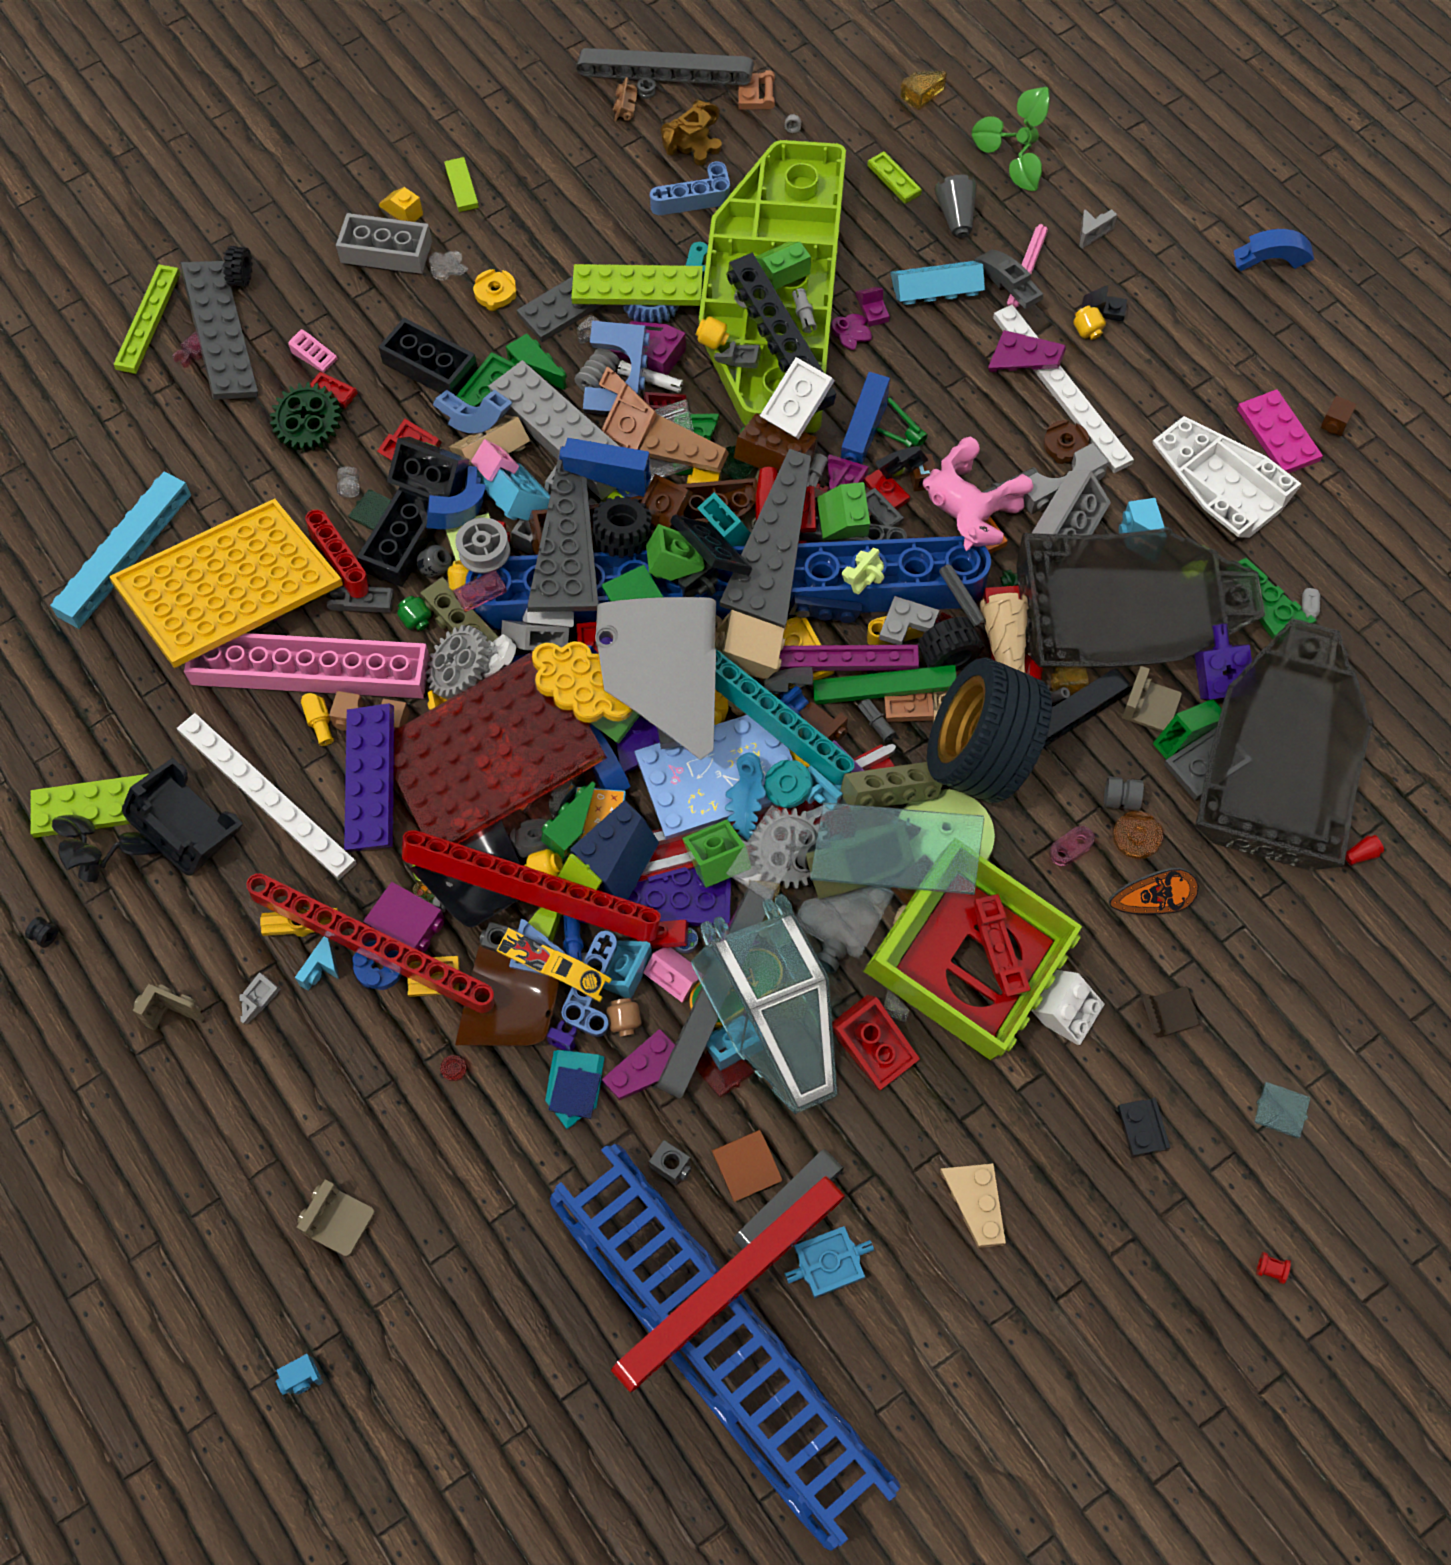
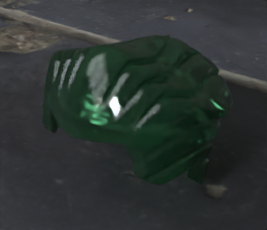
M736 445L726 447L729 454L722 467V471L735 480L746 479L754 466L734 458Z

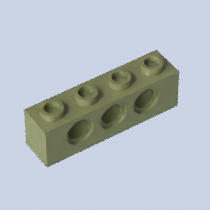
M443 577L420 592L422 599L436 617L435 621L441 629L446 628L453 634L454 627L460 629L461 625L465 627L470 625L483 632L482 634L487 636V642H493L499 638L456 591H452L449 588V583Z
M927 762L845 773L840 792L843 793L842 797L852 811L937 799L942 784L932 778Z

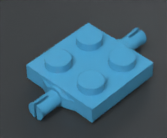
M845 1226L794 1245L799 1259V1268L784 1274L788 1284L804 1278L815 1299L865 1279L860 1266V1256L874 1251L871 1240L855 1246L849 1239Z

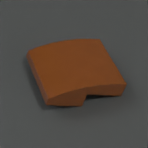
M760 1130L711 1150L733 1202L783 1181Z

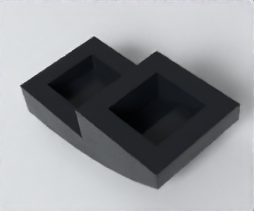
M917 446L891 453L875 463L885 478L888 479L904 467H906L909 473L928 461V458L921 448Z

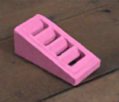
M302 329L288 342L292 354L322 373L338 359L334 353ZM323 356H326L321 363L318 362Z

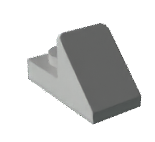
M1111 209L1105 214H1100L1095 219L1089 212L1084 210L1079 246L1083 249L1113 230L1117 214Z

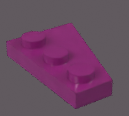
M659 1029L602 1079V1083L619 1101L647 1089L649 1086L658 1083L675 1044Z

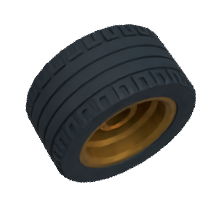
M986 657L976 659L968 664L947 691L931 729L927 749V765L932 778L941 784L989 803L1002 802L1011 797L1022 786L1037 763L1049 731L1052 716V699L1045 682Z

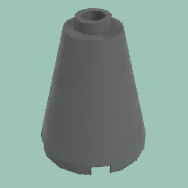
M953 175L944 178L945 182L941 185L939 182L936 184L935 195L952 235L957 238H965L973 229L977 185L975 179L970 180L968 175Z

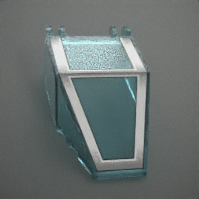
M779 894L775 897V904L769 898L763 902V908L768 920L729 934V927L725 923L724 918L720 916L713 920L715 929L709 921L703 922L700 928L706 946L692 959L691 964L737 1053L743 1060L746 1058L756 1068L754 1072L760 1078L764 1077L773 1087L772 1091L794 1114H797L837 1096L829 977L792 911V904L783 894Z

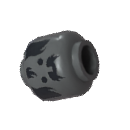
M440 545L428 547L421 551L417 558L419 570L428 578H436L444 574L452 563L449 552Z

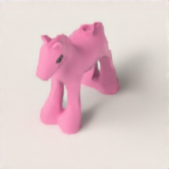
M972 437L963 438L958 443V446L953 447L949 455L941 461L942 470L933 469L931 474L923 480V487L928 491L930 500L947 514L957 519V530H959L961 536L965 537L964 547L966 551L971 546L979 547L1001 544L1004 533L985 523V521L996 511L1010 514L1022 511L1025 507L1023 496L1033 490L1032 480L1024 474L1005 482L997 489L987 493L981 492L975 485L964 481L959 475L970 473L973 460L980 450L977 440Z

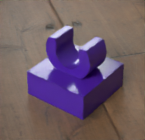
M561 1020L557 1025V1029L551 1027L547 1033L548 1043L561 1050L573 1052L576 1047L574 1038L577 1035V1028L573 1026L570 1032L565 1033L563 1032L565 1021Z

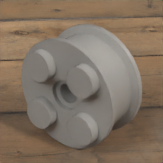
M484 517L472 519L466 522L457 532L455 543L459 552V558L468 570L474 573H490L501 568L508 560L510 545L507 533L498 521Z

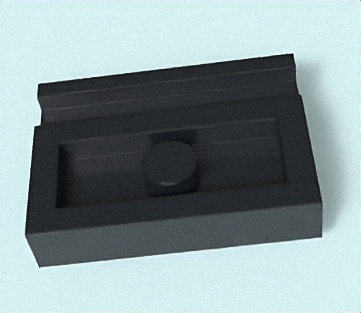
M1156 1098L1118 1105V1113L1132 1158L1160 1151H1169L1171 1147Z

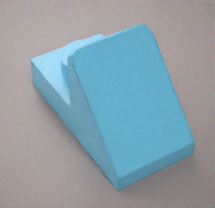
M325 936L295 976L298 984L306 990H309L312 985L318 983L322 970L339 979L333 946Z

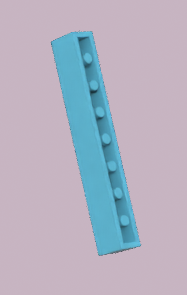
M165 471L159 478L154 480L152 486L139 498V501L132 510L126 513L125 518L111 531V534L104 543L98 546L96 552L83 564L76 576L70 579L64 590L54 598L50 606L58 618L78 629L82 627L114 588L109 576L132 566L189 499L191 493L186 482Z

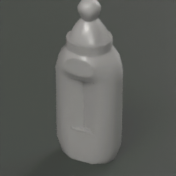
M1307 588L1302 593V611L1306 614L1307 618L1312 615L1316 619L1320 614V593L1317 589Z

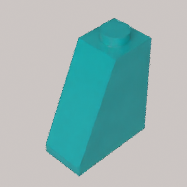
M714 492L697 509L731 546H745L751 532Z

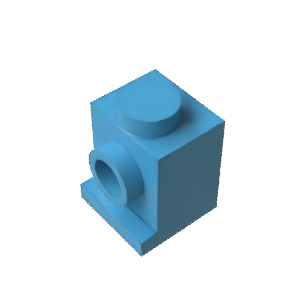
M308 1354L276 1370L279 1375L276 1383L282 1395L287 1393L301 1394L310 1389V1384L313 1382L318 1386L323 1384L315 1362Z

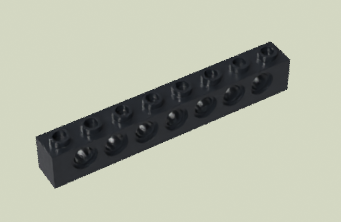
M753 252L730 261L728 272L726 273L727 279L731 285L735 286L739 300L745 303L750 319L755 320L760 336L765 337L768 342L770 353L772 355L775 354L778 359L780 370L786 373L797 357L824 373ZM832 386L815 413L834 405L837 393Z

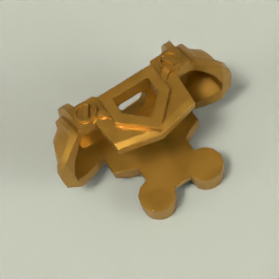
M697 99L693 103V107L678 119L666 122L661 127L662 145L666 153L673 155L677 149L684 154L693 151L694 162L699 166L706 163L707 152L711 154L720 153L722 142L718 138L709 139V129L707 128L717 122L720 112L719 107L710 102Z

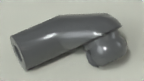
M1066 687L1054 692L1050 691L1052 704H1057L1070 697V692Z

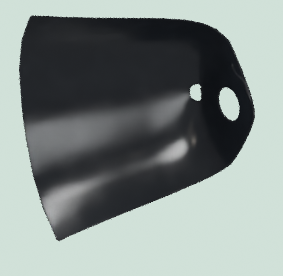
M500 815L454 842L520 864ZM416 865L410 868L441 904L460 923L467 927L477 926L496 915L497 913H493L495 909L500 908V911L518 901V899ZM446 882L453 884V886L449 887Z

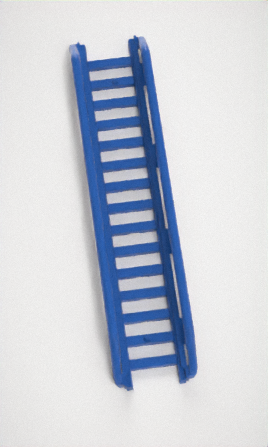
M613 1144L611 1147L606 1145L601 1151L614 1167L575 1198L560 1182L555 1186V1192L551 1194L550 1202L578 1244L646 1329L651 1332L669 1316L668 1314L698 1290L720 1269L709 1253L679 1222L662 1196L647 1182L645 1176L634 1164L627 1152L618 1144ZM622 1176L630 1185V1188L591 1219L583 1210V1207ZM639 1196L648 1208L607 1240L599 1228ZM563 1204H565V1206L569 1209V1211L573 1214V1216L577 1219L578 1222H576L575 1219L569 1215ZM656 1217L665 1229L627 1261H624L616 1249ZM671 1239H674L682 1251L642 1283L633 1271ZM597 1246L602 1250V1252L606 1255V1257L610 1260V1262L614 1265V1267L618 1270V1272L622 1275V1277L626 1280V1282L630 1285V1287L646 1305L645 1308L641 1305V1303L637 1300V1298L633 1295V1293L629 1290V1288L625 1285V1283L621 1280V1278L617 1275V1273L613 1270V1268L609 1265L605 1258L596 1249ZM691 1260L700 1272L660 1305L651 1292ZM740 1294L728 1305L735 1313V1316L696 1349L690 1341L681 1348L683 1353L715 1391L716 1396L709 1390L679 1351L670 1359L801 1523L826 1549L832 1551L837 1546L841 1547L848 1540V1537L834 1521L843 1510L873 1483L889 1502L897 1496L896 1492L901 1488V1485L882 1465L875 1454L864 1445L851 1425L830 1405L804 1368L789 1354L780 1339L759 1319ZM744 1324L753 1335V1338L713 1371L703 1358ZM762 1346L771 1357V1360L737 1390L731 1393L722 1380ZM780 1369L790 1382L754 1414L749 1416L740 1403ZM799 1391L808 1402V1405L768 1439L758 1426ZM817 1414L826 1424L827 1428L787 1463L777 1451V1448ZM736 1422H740L791 1487L788 1488ZM836 1437L846 1451L806 1486L795 1472ZM855 1460L866 1474L825 1510L815 1498V1495ZM812 1514L817 1518V1520L821 1523V1525L825 1528L829 1535H827L821 1529V1526L811 1516Z

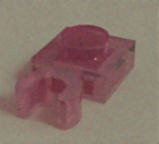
M196 331L180 344L182 350L176 351L172 356L176 363L182 359L180 362L183 368L190 365L192 358L199 360L202 357Z

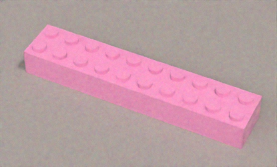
M245 633L186 662L184 673L191 685L335 694L337 691L369 696L424 699L427 680L426 672L429 668L427 663L430 662V655L427 645L424 643Z

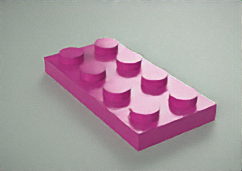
M1278 389L1239 403L1237 407L1238 412L1269 458L1287 473L1321 461L1323 455Z

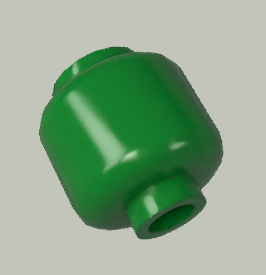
M409 596L399 603L397 615L408 630L417 629L422 631L430 625L429 620L432 617V612L421 597Z

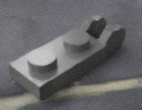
M338 587L330 591L329 595L333 598L345 600H329L327 607L332 611L391 613L394 591L392 588L369 587V592L366 596L354 598L349 595L345 587Z

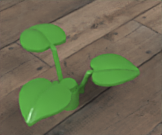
M1048 87L1025 91L1019 97L1017 112L1020 117L1025 118L1024 124L1027 127L1020 128L1017 133H1002V120L993 116L979 120L972 129V137L976 145L987 153L995 152L1000 148L1002 137H1017L1018 142L1025 145L1018 154L1019 159H1014L1010 163L1009 174L1016 185L1030 191L1038 190L1042 174V164L1040 158L1034 153H1024L1032 146L1031 144L1038 140L1039 133L1034 126L1042 124L1048 114L1050 103Z

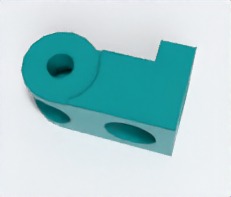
M695 242L690 247L686 266H703V285L708 245L704 242Z

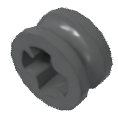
M650 78L639 80L637 84L639 96L644 99L652 98L656 94L654 80Z

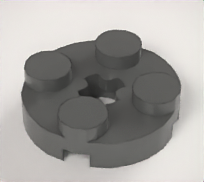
M527 820L520 823L521 828L516 831L514 828L511 831V844L519 857L525 858L531 853L550 849L541 841V829L548 820Z

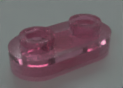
M1077 826L1056 840L1049 852L1051 860L1057 865L1065 866L1083 855L1093 845L1094 834L1092 830L1085 826ZM1077 839H1083L1085 843H1078ZM1058 852H1063L1066 856L1060 857Z

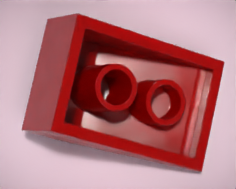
M866 995L830 1023V1030L842 1047L878 1090H882L920 1060L876 996Z

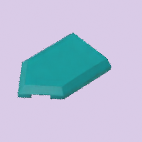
M555 1050L553 1052L545 1101L567 1130L587 1113L589 1114L597 1108L605 1059L601 1055Z

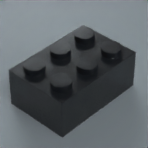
M412 437L398 438L387 482L428 498L429 495L442 497L456 496L461 493L470 459Z

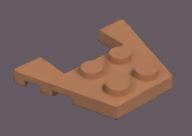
M606 367L598 385L618 395L602 427V431L620 447L640 450L657 413L611 368Z

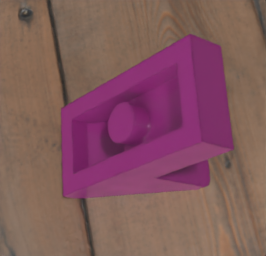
M872 287L856 291L855 295L864 317L867 319L868 327L889 322L890 316L883 302V288Z

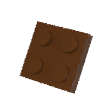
M655 474L641 503H644L646 509H649L651 512V524L655 526L660 524L675 530L670 520L675 514L682 516L693 492Z

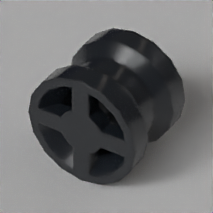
M43 917L33 919L25 931L26 938L32 941L36 940L37 944L42 948L51 945L58 935V927L54 924H47Z

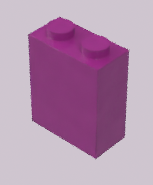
M391 882L363 923L425 953L434 933H438L442 929L445 918L441 909Z

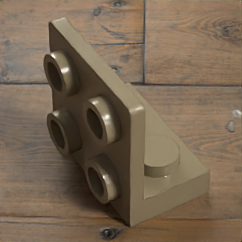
M1140 666L1122 719L1162 732L1174 718L1182 693L1151 682V679L1147 678L1150 669Z

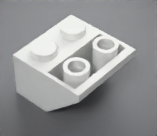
M1056 970L1053 974L1055 980L1048 989L1043 990L1040 995L1043 997L1042 1001L1035 1010L1032 1009L1031 1011L1046 1027L1076 1045H1081L1105 1004L1079 973Z

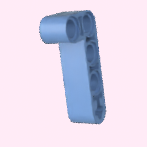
M719 161L709 164L708 179L657 186L651 189L650 206L652 213L666 215L721 206L730 195V181L725 164Z
M609 931L599 932L595 936L583 963L589 966L593 961L600 962L602 964L600 972L606 975L617 950V941L614 934ZM606 939H610V945L612 946L605 948L603 955L607 959H604L598 955L602 950L600 941L605 942ZM572 987L562 1008V1017L566 1024L571 1027L574 1026L578 1030L594 1037L605 1035L609 1029L606 1015L591 1008L594 999L578 995V990ZM574 1007L580 1009L581 1015L577 1020L567 1018L569 1009ZM594 1018H601L604 1021V1027L601 1030L595 1031L591 1029L590 1023Z

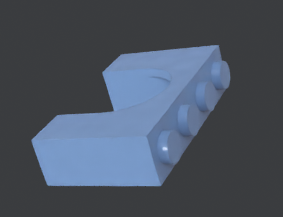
M592 321L591 346L593 348L618 350L630 358L631 372L626 383L640 396L641 390L645 389V377H642L643 368H647L648 355H645V346H649L650 333H647L644 325ZM585 387L583 410L585 413L608 415L618 394L603 388Z

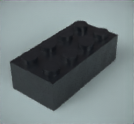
M406 318L399 322L378 347L384 365L440 394L448 390L456 396L478 369L474 353Z
M399 487L357 556L358 562L366 574L403 587L417 563L418 555L421 551L425 550L437 530L426 528L428 497Z

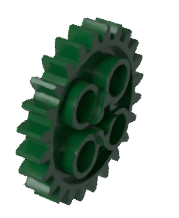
M309 382L306 383L304 388L298 383V389L296 390L290 386V393L282 391L284 398H276L279 405H272L275 411L270 413L273 419L270 422L274 428L272 431L281 443L284 442L287 448L292 445L294 451H297L300 447L303 452H306L308 446L314 451L317 444L323 448L322 442L325 440L330 443L329 436H337L334 429L341 428L338 421H342L343 418L339 414L342 412L341 407L338 406L340 404L339 401L335 398L332 391L329 392L325 386L320 388L318 383L313 388ZM322 405L320 408L315 409L316 406ZM320 425L317 429L312 430L314 426Z

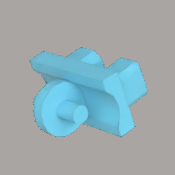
M809 766L807 769L812 776L813 787L806 801L810 804L816 800L819 804H823L833 812L837 809L843 795L840 792L841 785L830 783L813 766Z

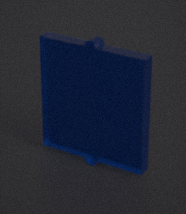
M559 1067L549 1111L566 1114L568 1118L576 1116L591 1119L601 1074L582 1071V1068L575 1070Z

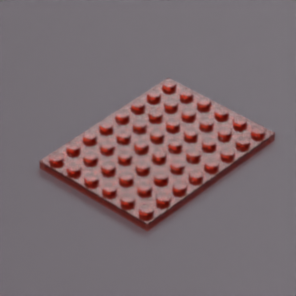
M533 651L476 683L475 686H471L394 730V776L421 832L459 844L607 759L587 722L578 720L573 710L558 708L555 705L554 696H545L537 690L535 678L538 670L532 662Z

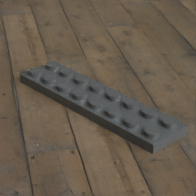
M224 261L181 262V272L213 400L257 397L258 390L231 286L224 279Z

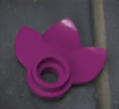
M859 314L836 317L831 323L832 333L848 349L855 350L857 341H871L872 339L869 328L864 325L867 319Z

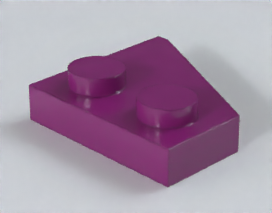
M829 454V491L841 484L863 482L868 474L869 466Z

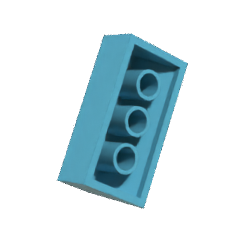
M976 261L890 272L896 300L903 301L904 305L914 304L916 299L923 298L924 302L936 301L938 296H945V299L957 298V294L966 293V296L979 295L978 291L985 290L983 264Z
M517 463L519 468L515 474L500 467L492 482L488 481L477 469V476L481 477L480 484H485L487 495L496 501V506L503 509L504 515L512 520L519 518L527 521L532 510L548 509L550 494L522 464Z

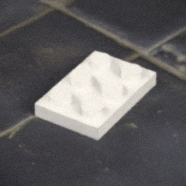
M796 357L760 416L799 439L835 380Z

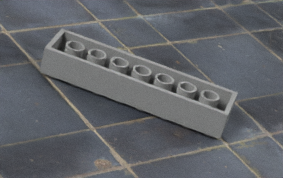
M523 360L488 386L490 392L495 389L512 402L507 414L518 417L525 431L557 460L560 447L565 446L567 438L619 446ZM586 478L587 487L601 500L617 489Z

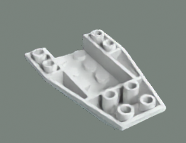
M1185 416L1152 442L1201 507L1237 537L1250 538L1283 510L1301 486L1298 480L1267 456Z

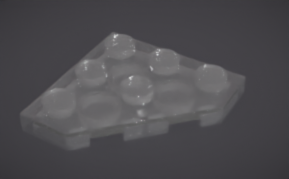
M873 883L846 893L818 899V897L803 902L795 917L796 924L799 929L822 941H825L826 938L839 941L847 948V954L860 959L893 898L894 892L877 883Z

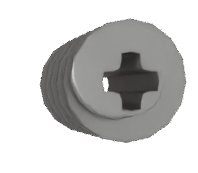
M596 349L584 367L576 374L575 383L584 392L585 387L601 388L598 384L606 367L615 371V367H618L620 364V359L608 349Z

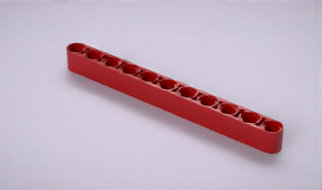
M410 830L403 835L401 856L407 863L640 941L651 942L657 938L661 915L653 908L420 831Z
M254 874L247 880V889L254 902L474 1011L487 1013L493 1008L495 1003L494 993L488 984L264 874ZM259 885L266 886L265 889L260 892L254 891V889ZM281 896L288 897L287 900L282 903L276 902V900ZM302 907L310 908L304 914L298 913V910ZM324 918L332 919L326 925L320 924V921ZM345 929H354L351 935H342ZM369 939L377 941L375 945L371 947H367L364 945V943ZM391 950L399 952L394 958L386 956ZM413 961L422 963L417 969L409 967V964ZM436 972H441L444 974V976L439 980H434L431 978V976ZM458 983L466 985V988L462 991L453 989ZM481 994L489 996L486 1002H478L476 1000Z
M827 1176L823 1177L612 1367L611 1372L630 1393L636 1390L834 1210L846 1195Z

